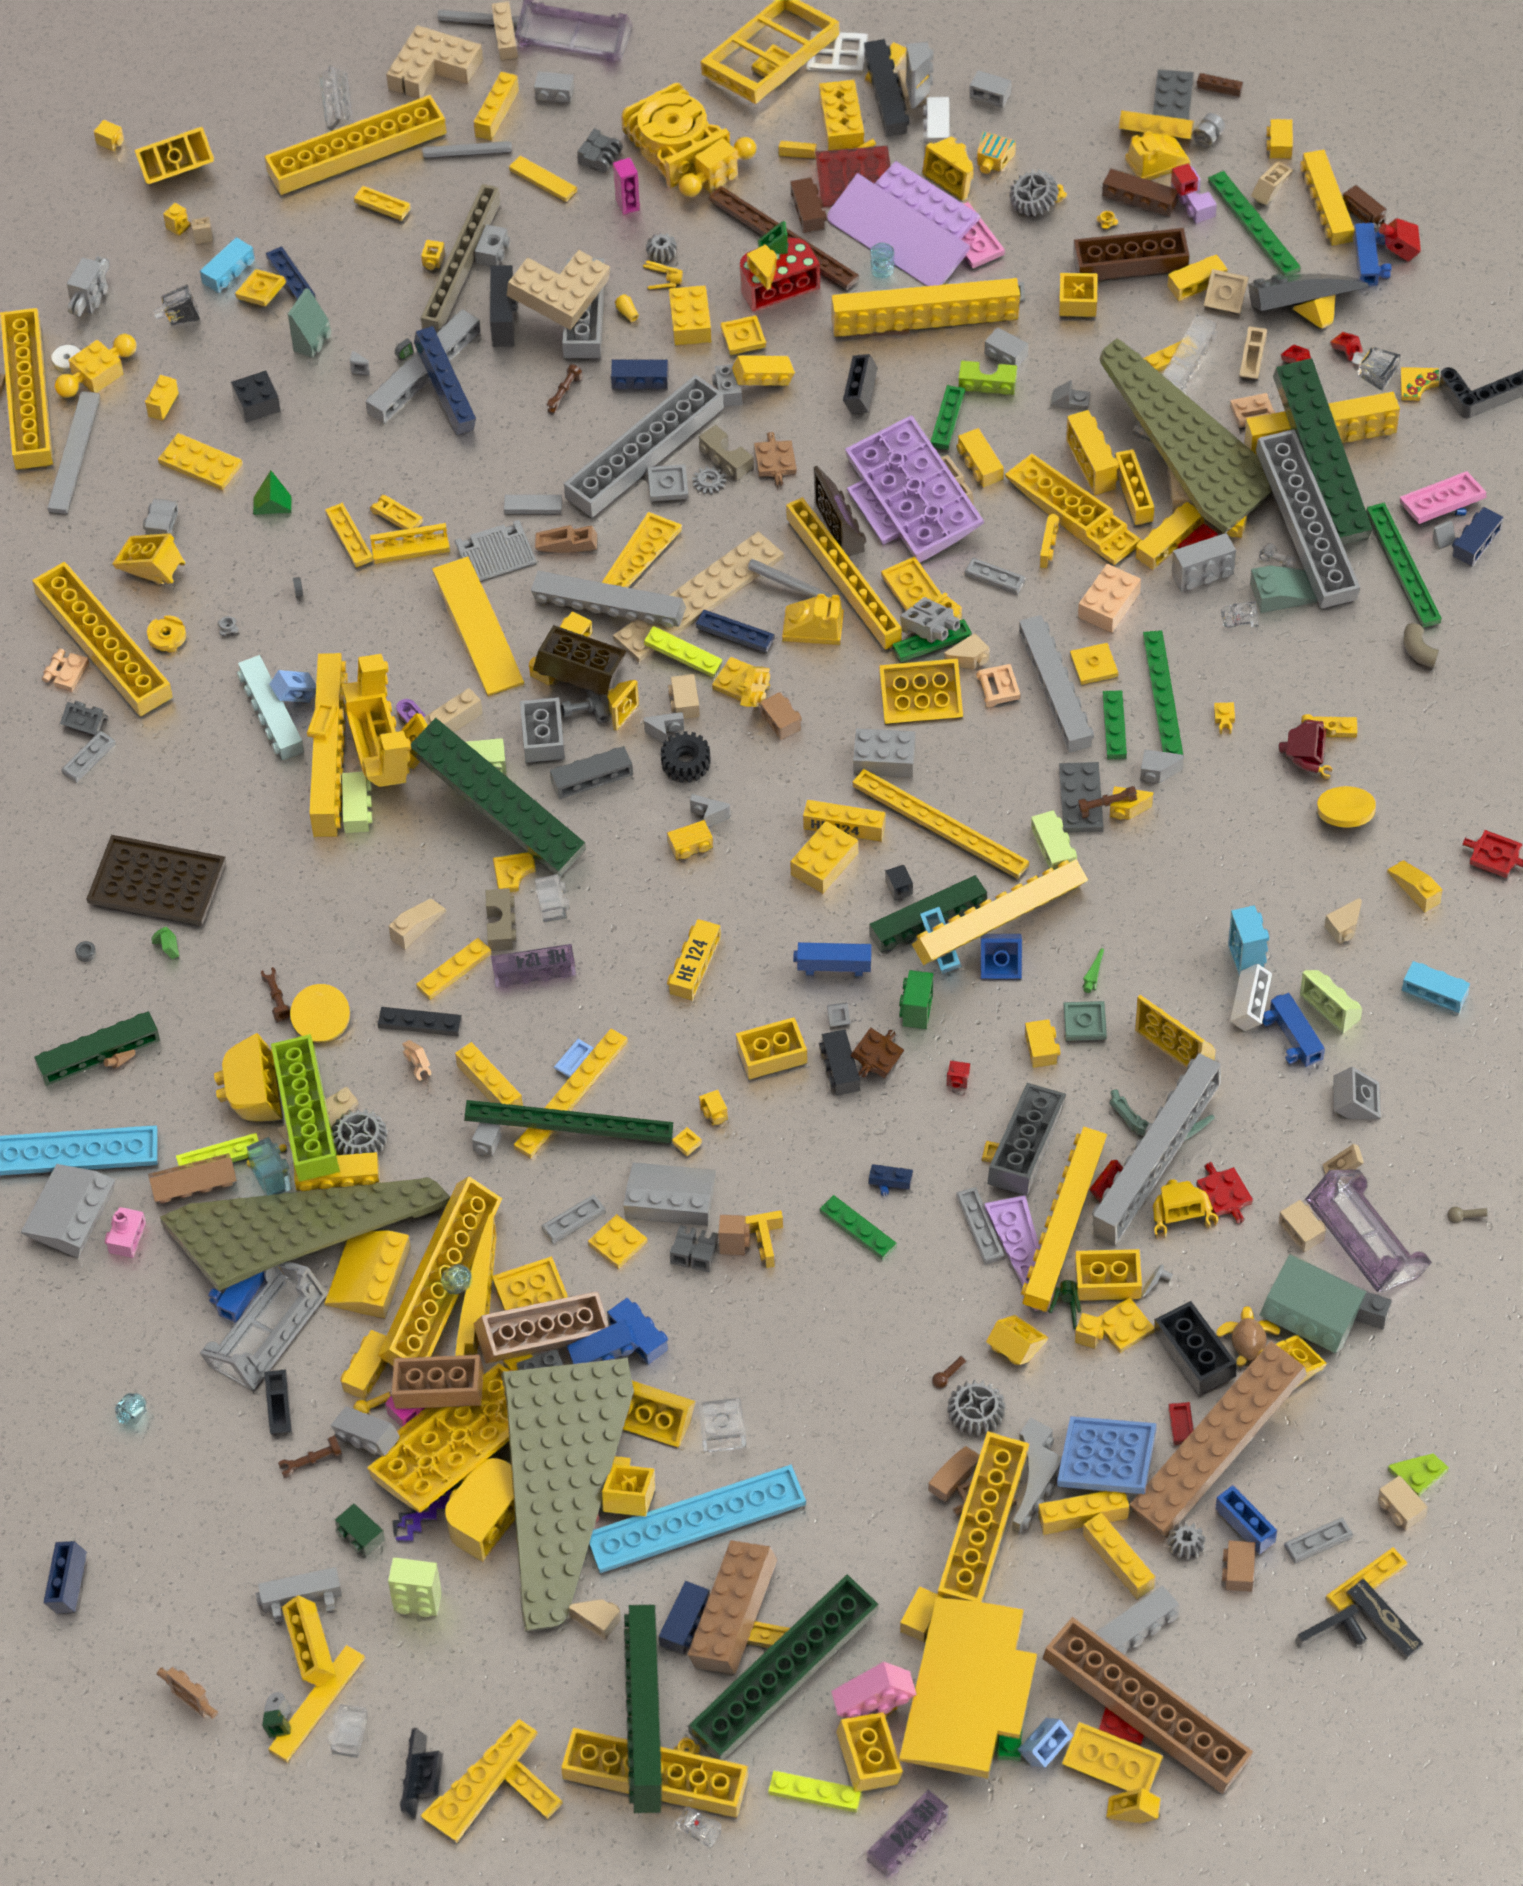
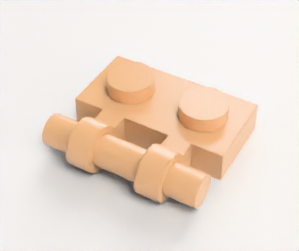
M59 648L57 653H54L51 657L50 665L43 671L42 681L48 683L50 679H55V687L73 692L89 664V660L87 657L70 653L68 658L63 657L66 653L65 650ZM58 665L62 666L60 671H56Z

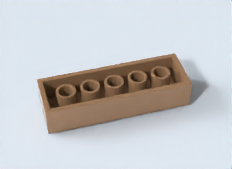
M598 1291L481 1315L474 1323L486 1364L567 1347L609 1326Z
M730 1540L688 1652V1657L695 1668L736 1675L777 1563V1558L770 1546Z

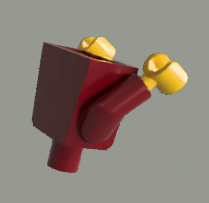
M1305 720L1296 728L1290 729L1288 741L1279 743V752L1281 754L1286 753L1287 757L1296 766L1315 774L1319 772L1325 780L1330 779L1331 776L1325 774L1324 771L1332 772V767L1329 765L1320 767V765L1323 764L1326 733L1328 735L1336 733L1335 728H1329L1335 727L1336 722L1334 720H1328L1326 723L1323 721Z

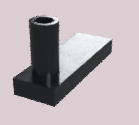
M1354 1604L1299 1633L1295 1642L1301 1648L1344 1625L1356 1646H1360L1368 1639L1355 1620L1359 1610Z

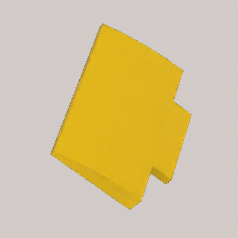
M498 1363L483 1375L481 1405L430 1407L421 1411L397 1431L400 1438L386 1456H381L367 1467L371 1478L419 1513L509 1441L507 1404L501 1376L503 1372L509 1370Z
M936 1598L915 1687L916 1696L913 1697L899 1761L988 1779L998 1734L1020 1739L1037 1660L1036 1653L1016 1650L1024 1609L983 1602Z

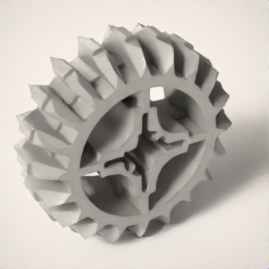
M1032 169L1029 174L1025 171V175H1019V180H1014V185L1010 186V202L1021 215L1026 214L1028 217L1031 214L1036 217L1037 213L1043 215V211H1049V206H1054V201L1058 200L1059 190L1057 182L1046 171L1042 172L1039 169L1035 172Z
M357 1108L355 1113L349 1110L348 1115L342 1114L341 1120L336 1119L335 1126L332 1127L335 1149L339 1155L375 1152L378 1154V1151H383V1145H386L387 1142L386 1124L382 1122L380 1116H376L374 1111L368 1114L367 1109L360 1112ZM370 1129L376 1132L374 1137L370 1135ZM345 1134L348 1135V1142L343 1139Z
M974 1379L972 1384L965 1381L964 1387L958 1385L957 1391H952L951 1397L948 1399L947 1412L950 1421H953L954 1427L960 1426L961 1433L968 1430L969 1436L972 1432H976L979 1437L981 1431L987 1434V1431L989 1432V1429L995 1431L996 1425L1002 1423V1418L1005 1417L1004 1410L1006 1409V1404L1003 1402V1395H999L998 1388L993 1389L992 1383L985 1386L984 1380L977 1384ZM969 1399V1402L964 1404L963 1407L959 1408V1406L964 1400ZM994 1408L988 1416L984 1417V1414L989 1412V1409Z

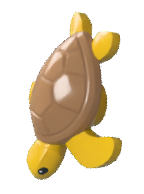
M1245 1306L1241 1311L1242 1321L1239 1323L1233 1321L1225 1322L1216 1331L1218 1338L1232 1334V1345L1240 1355L1236 1360L1238 1367L1244 1366L1247 1360H1255L1259 1351L1266 1347L1267 1338L1265 1333L1280 1334L1279 1327L1268 1320L1257 1322L1254 1320L1253 1311L1248 1306Z

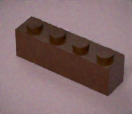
M1112 168L1102 184V196L1170 217L1178 203L1179 193L1176 188Z

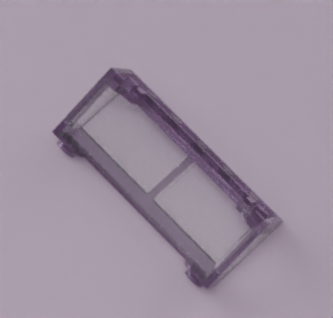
M523 0L515 38L524 47L533 45L601 57L607 61L615 62L616 60H622L632 33L633 24L627 14L619 13L618 18H616L613 14L609 17L546 6L543 2L538 4L533 2V0Z
M1359 1169L1329 1170L1305 1200L1376 1292L1383 1293L1420 1277L1432 1264L1431 1260L1424 1252L1417 1251L1410 1255L1363 1195L1367 1190L1368 1183Z

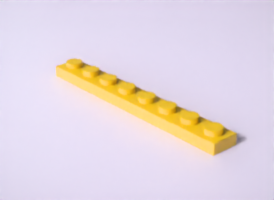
M611 1028L545 1108L571 1111L628 1043V1038ZM527 1128L515 1142L514 1149L531 1159L554 1131Z

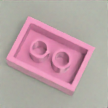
M886 1662L880 1663L831 1691L837 1714L845 1718L882 1712L887 1714L894 1707L906 1704L909 1699L916 1696L910 1671Z

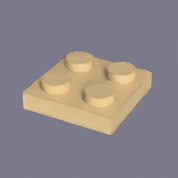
M1212 269L1204 306L1241 314L1249 277Z

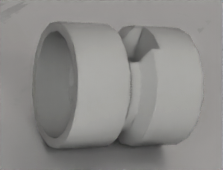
M1208 113L1193 130L1192 137L1200 146L1210 147L1225 129V123L1218 115Z

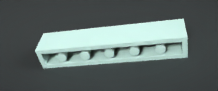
M258 655L239 662L237 676L239 681L245 684L244 690L247 697L251 696L252 698L251 704L254 711L258 710L259 712L258 719L260 724L266 726L265 733L268 740L272 739L273 741L272 747L275 754H279L283 761L304 753L302 739L283 701H279L269 685L272 679L261 656Z

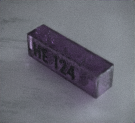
M572 944L491 956L495 987H508L514 984H528L534 981H547L553 978H567L576 975Z
M927 1790L867 1851V1861L886 1878L892 1873L896 1874L901 1869L902 1862L907 1857L912 1858L917 1852L918 1846L922 1842L926 1843L932 1837L933 1831L938 1826L942 1827L949 1818L948 1806L930 1790Z

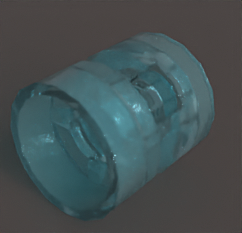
M887 243L875 244L870 250L871 272L879 278L889 277L894 272V248Z

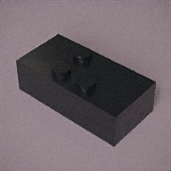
M513 265L490 266V329L492 347L515 346V312L518 310V301L507 296L508 282L514 275Z
M1192 1301L1154 1319L1155 1335L1199 1395L1236 1377L1237 1362Z

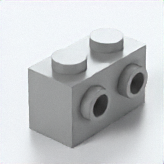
M733 364L715 366V374H712L713 385H717L716 389L723 393L724 407L742 405L741 385L737 384L732 370Z

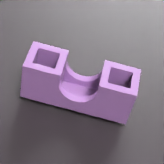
M1191 167L1198 177L1197 191L1183 196L1179 194V200L1182 205H1185L1189 217H1192L1195 223H1199L1216 217L1217 204L1209 192L1197 194V192H1200L1201 179L1195 169Z

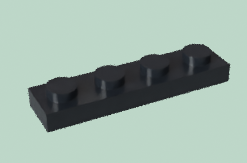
M381 1007L378 1028L459 1036L462 1015Z

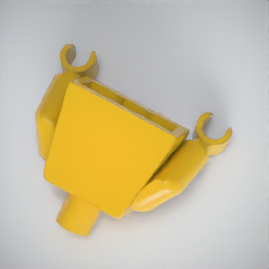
M1175 1179L1169 1180L1166 1185L1161 1187V1194L1157 1195L1153 1203L1154 1222L1157 1223L1154 1229L1155 1237L1158 1239L1157 1231L1163 1230L1166 1238L1167 1228L1163 1225V1221L1167 1224L1205 1216L1206 1214L1205 1227H1210L1209 1220H1213L1216 1226L1218 1216L1211 1212L1213 1208L1207 1193L1194 1187L1190 1181L1178 1183Z

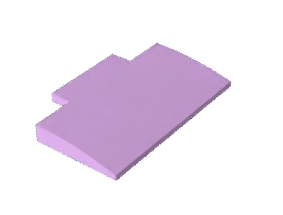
M912 415L845 449L848 460L862 479L860 482L847 488L848 494L882 545L900 537L912 556H915L920 563L951 546L984 524V520Z

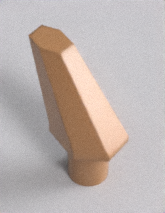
M135 1050L115 1054L111 1058L104 1059V1065L106 1067L112 1066L115 1069L135 1056L136 1052Z

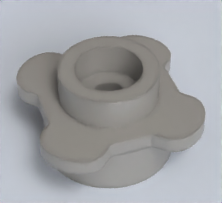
M226 616L218 621L220 635L225 636L226 634L238 632L235 618Z

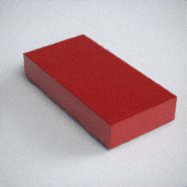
M1203 523L1180 542L1177 549L1216 537L1218 533Z
M1190 1402L1168 1404L1173 1445H1181L1194 1430Z

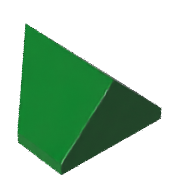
M780 222L757 240L758 248L767 245L776 255L788 254L786 222Z
M270 470L253 497V515L292 513L291 494L272 470Z

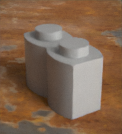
M154 498L152 504L148 506V517L144 518L143 529L146 530V535L172 533L178 514L177 501Z

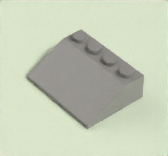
M633 1162L624 1200L625 1218L708 1226L716 1170Z
M56 1164L21 1234L79 1258L114 1191L115 1179L97 1171Z

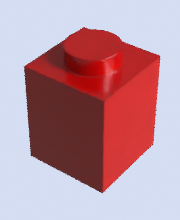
M1189 163L1172 169L1171 182L1180 196L1197 191L1198 177Z

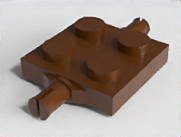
M870 1027L850 1055L863 1066L858 1072L860 1076L863 1073L862 1077H866L869 1071L884 1079L905 1051L892 1042V1039L896 1036L895 1031L892 1033L893 1030H889L883 1036Z

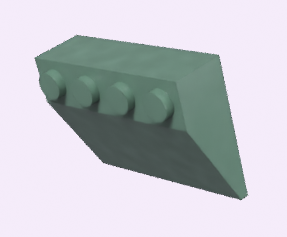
M1289 1254L1265 1300L1259 1316L1337 1353L1346 1342L1367 1291Z

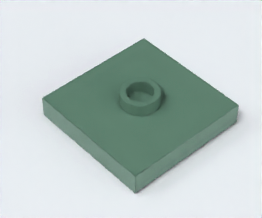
M1104 1001L1063 1002L1065 1041L1107 1040Z

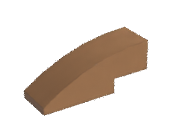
M572 525L541 531L535 535V549L556 553L596 550L598 534L592 525L574 529Z
M967 1446L963 1447L929 1481L928 1491L947 1502L957 1487L965 1483L974 1472L980 1454Z

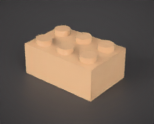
M1106 564L1079 602L1078 618L1113 633L1139 596L1141 578Z

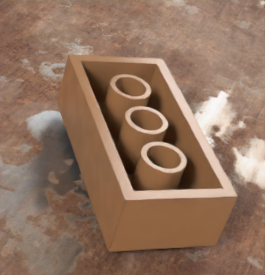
M480 1355L394 1358L391 1395L395 1408L481 1405L484 1368Z

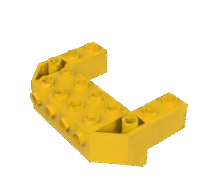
M382 654L358 657L357 682L342 684V692L346 700L345 711L362 772L369 781L378 787L406 783L407 774H410L408 765L410 754L408 750H411L410 740L405 737L404 731H395V716H391V702L386 699V685H388L386 673L389 672L387 661L383 660Z

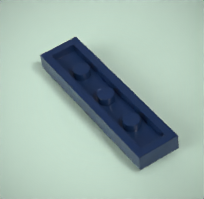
M282 246L266 253L267 260L276 273L285 278V286L296 301L306 288L311 291L316 299L315 293Z
M705 609L696 622L697 629L765 653L768 652L775 639V634Z

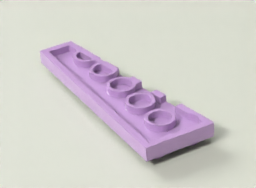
M1025 1195L985 1203L989 1219L1022 1286L1024 1283L1029 1284L1030 1279L1027 1278L1030 1266H1035L1036 1262L1032 1260L1036 1249L1040 1250ZM1052 1295L1048 1308H1050L1054 1295Z

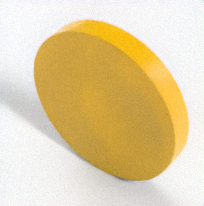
M1351 786L1335 787L1320 795L1317 802V812L1323 821L1333 826L1357 827L1369 822L1374 817L1376 802L1374 797L1363 789Z
M314 984L304 988L294 998L290 1017L294 1029L300 1036L311 1034L313 1043H327L338 1038L346 1030L350 1020V1007L346 997L337 988L327 984Z

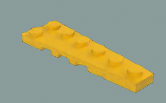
M648 512L602 583L628 588L681 532L682 525Z
M518 1719L494 1745L483 1753V1757L474 1765L472 1764L467 1769V1772L459 1780H456L443 1796H439L421 1814V1818L457 1843L538 1734L537 1730Z

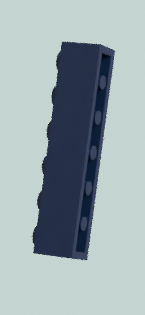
M434 327L416 331L414 345L455 434L459 435L473 431L476 417Z

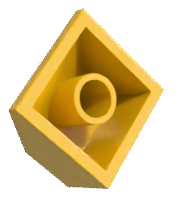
M1012 1315L997 1320L986 1342L991 1345L995 1352L1003 1353L1009 1357L1008 1360L1011 1363L1022 1365L1028 1363L1049 1337L1018 1316Z

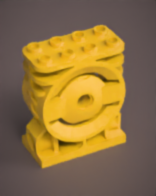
M673 83L653 95L626 107L621 115L623 133L628 135V138L640 148L642 155L647 161L658 166V170L665 176L666 184L670 189L679 184L682 176L686 174L696 175L695 156L722 138L730 144V132L726 128L722 130L718 125L708 124L706 111L702 104L691 97L689 92L683 89L680 83Z

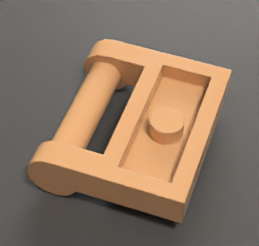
M1267 393L1230 401V406L1239 428L1246 426V418L1276 413L1272 408Z
M1011 664L982 669L976 673L984 690L987 707H994L998 703L1020 699V691ZM990 677L994 679L998 691L996 695L992 693L988 681Z

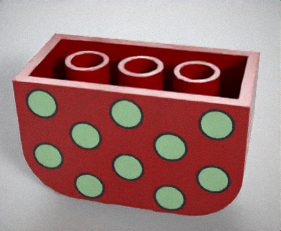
M788 238V254L776 255V271L771 288L768 290L747 267V254L752 251L744 254L740 260L741 293L752 312L820 289V263L804 240Z

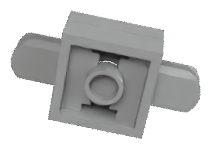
M97 256L95 260H90L82 257L67 282L70 298L68 313L75 314L76 316H81L83 312L92 314L94 309L99 306L100 299L108 290L105 276L110 266L109 259H102V257Z

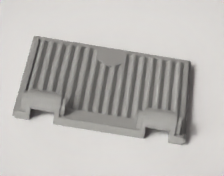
M520 520L513 521V525L508 527L500 525L472 534L470 539L462 541L459 538L454 540L461 559L469 557L480 581L537 564Z

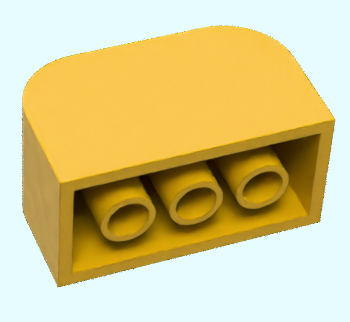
M497 1458L486 1459L472 1470L471 1473L467 1474L463 1478L458 1490L455 1489L451 1493L445 1510L449 1537L453 1544L482 1562L515 1521L511 1464Z

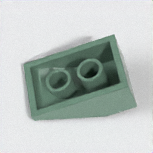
M306 288L289 311L288 320L293 351L313 358L321 350L324 341L330 337L331 328L326 314L311 291Z
M1271 565L1251 569L1250 585L1260 613L1317 602L1305 570Z

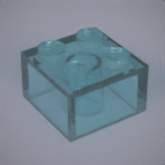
M267 1137L246 1147L250 1168L265 1195L282 1194L291 1190L289 1181H292V1178L288 1171L290 1168L286 1159H281L279 1155L281 1151L276 1142L272 1143L271 1139Z

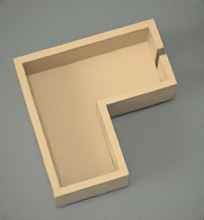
M417 25L386 73L388 89L403 93L404 79L406 95L420 99L435 75L468 84L483 61L482 45Z
M578 250L563 271L558 274L527 257L508 282L507 296L571 330L608 282L610 266L597 259L592 261L593 257Z

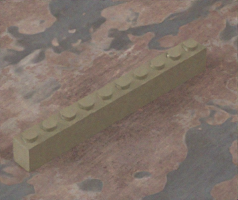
M486 184L481 185L422 313V329L433 326L436 333H438L440 328L445 326L475 260V249L486 224L491 225L501 203L499 187Z

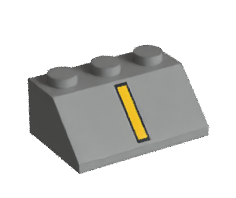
M928 42L906 44V86L911 108H915L930 93V85H933L932 74H930L933 73V63L930 61L934 59L933 49H929Z

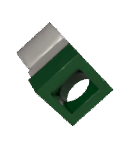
M281 1692L272 1693L266 1700L262 1727L269 1738L290 1735L291 1726L287 1721V1715L291 1711V1706Z

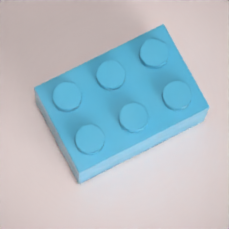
M1255 905L1231 910L1228 947L1239 976L1244 969L1255 964H1259L1264 968V964L1267 963L1265 953L1268 952L1267 941H1269V934L1267 929H1264L1262 926L1263 918L1260 912L1257 913Z

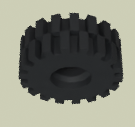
M683 731V735L677 732L675 737L669 736L668 741L665 740L663 747L661 746L662 769L674 781L677 778L681 783H684V780H688V783H690L693 778L697 781L700 779V775L704 777L706 770L709 771L711 758L707 740L703 741V736L701 735L696 737L695 732H692L691 735H688V731ZM682 755L693 757L692 760L686 762L680 761L678 758Z

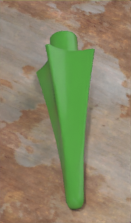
M1103 948L1099 950L1095 961L1083 978L1084 984L1082 987H1084L1083 990L1086 993H1091L1092 989L1096 990L1100 964L1104 953Z

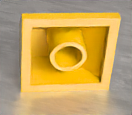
M636 680L618 683L607 695L609 712L615 731L622 726L639 705L638 683Z

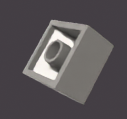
M1354 1067L1333 1075L1335 1112L1347 1119L1381 1118L1380 1084L1378 1081Z

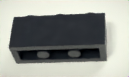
M870 354L852 356L843 402L851 414L867 413L869 411L878 370Z
M846 1029L821 1034L822 1042L818 1044L820 1054L825 1055V1060H823L825 1071L830 1072L828 1077L830 1088H834L836 1096L860 1091V1077L855 1060L850 1056L852 1050Z

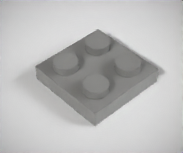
M685 464L648 467L651 502L689 499Z

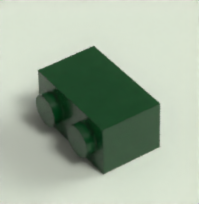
M355 1503L335 1519V1531L342 1539L346 1538L353 1550L357 1553L361 1552L365 1557L385 1541L383 1529Z

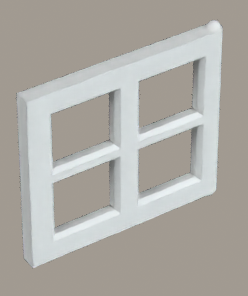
M811 31L810 40L821 31ZM839 32L840 35L834 41V49H822L818 52L820 54H833L832 63H814V56L807 61L806 70L863 74L865 60L864 42H867V34ZM842 40L859 41L858 51L841 50ZM840 55L857 56L856 66L839 65Z

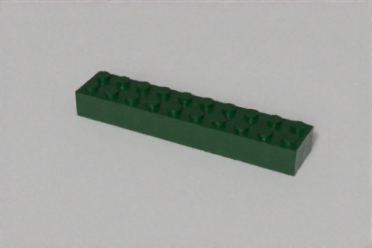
M1309 358L1276 367L1273 378L1291 430L1295 429L1342 545L1369 538L1373 529L1313 359Z
M436 717L411 743L410 753L558 878L586 850V844L581 838Z
M846 1574L689 1724L688 1733L715 1759L724 1760L878 1613L879 1604Z
M629 1605L628 1614H624V1627H628L624 1628L625 1645H628L624 1646L629 1804H633L634 1813H661L662 1774L655 1605Z

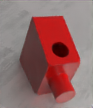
M1395 218L1389 224L1383 223L1380 226L1379 233L1385 236L1386 247L1404 260L1410 262L1421 252L1417 224Z

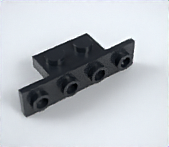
M412 1728L411 1737L409 1738L403 1794L400 1801L401 1812L411 1820L416 1819L419 1798L438 1796L443 1753L439 1750L425 1752L427 1736L418 1728Z

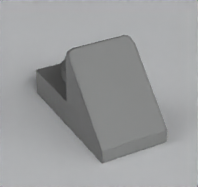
M1072 380L1053 389L1050 406L1086 411L1088 410L1091 392L1072 390Z
M683 712L643 717L645 733L662 743L665 740L667 741L666 732L684 730Z
M692 794L690 812L704 815L708 828L730 818V804Z

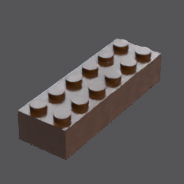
M1184 228L1074 239L1073 256L1077 273L1097 274V280L1173 272L1187 267L1190 260Z

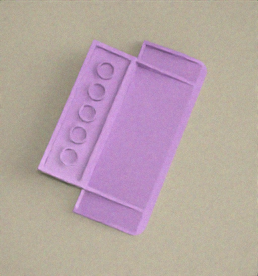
M897 161L890 166L875 184L857 173L827 215L828 221L832 225L926 286L942 285L950 277L970 250V246L961 239L980 220V214Z

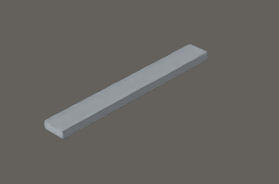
M83 391L80 393L49 501L48 512L63 514L68 512L99 404V393Z

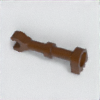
M570 364L567 368V377L559 384L555 396L549 399L546 404L549 406L547 412L555 414L563 395L570 390L569 386L572 381H581L583 374L577 365Z
M1135 786L1128 787L1121 793L1110 796L1103 795L1102 798L1088 802L1085 798L1078 800L1082 818L1089 817V809L1103 805L1107 807L1111 803L1122 800L1129 802L1138 800Z
M272 967L270 975H265L262 970L261 978L269 985L271 999L275 1001L277 1006L272 1010L273 1017L277 1022H281L290 1018L291 1008L284 1004L282 999L283 993L281 989H278L275 981L277 978L276 970Z
M335 1435L327 1439L330 1445L316 1452H307L308 1455L296 1460L279 1461L280 1469L288 1467L287 1470L282 1472L283 1477L288 1478L297 1468L309 1463L315 1464L317 1463L316 1460L331 1454L335 1457L342 1455Z

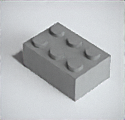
M1227 533L1174 550L1171 575L1180 591L1190 590L1220 578H1227L1234 574L1236 549Z
M559 697L520 701L525 762L565 759Z
M856 728L853 774L859 775L865 769L876 776L913 778L915 731Z

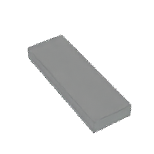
M505 495L504 514H562V495Z
M972 558L965 570V576L1016 595H1018L1025 582V576Z
M100 731L61 769L62 774L77 783L116 745L115 740Z
M593 1194L541 1225V1228L554 1244L606 1213V1209Z
M1341 1517L1285 1542L1284 1547L1294 1564L1352 1539L1353 1533L1344 1518Z

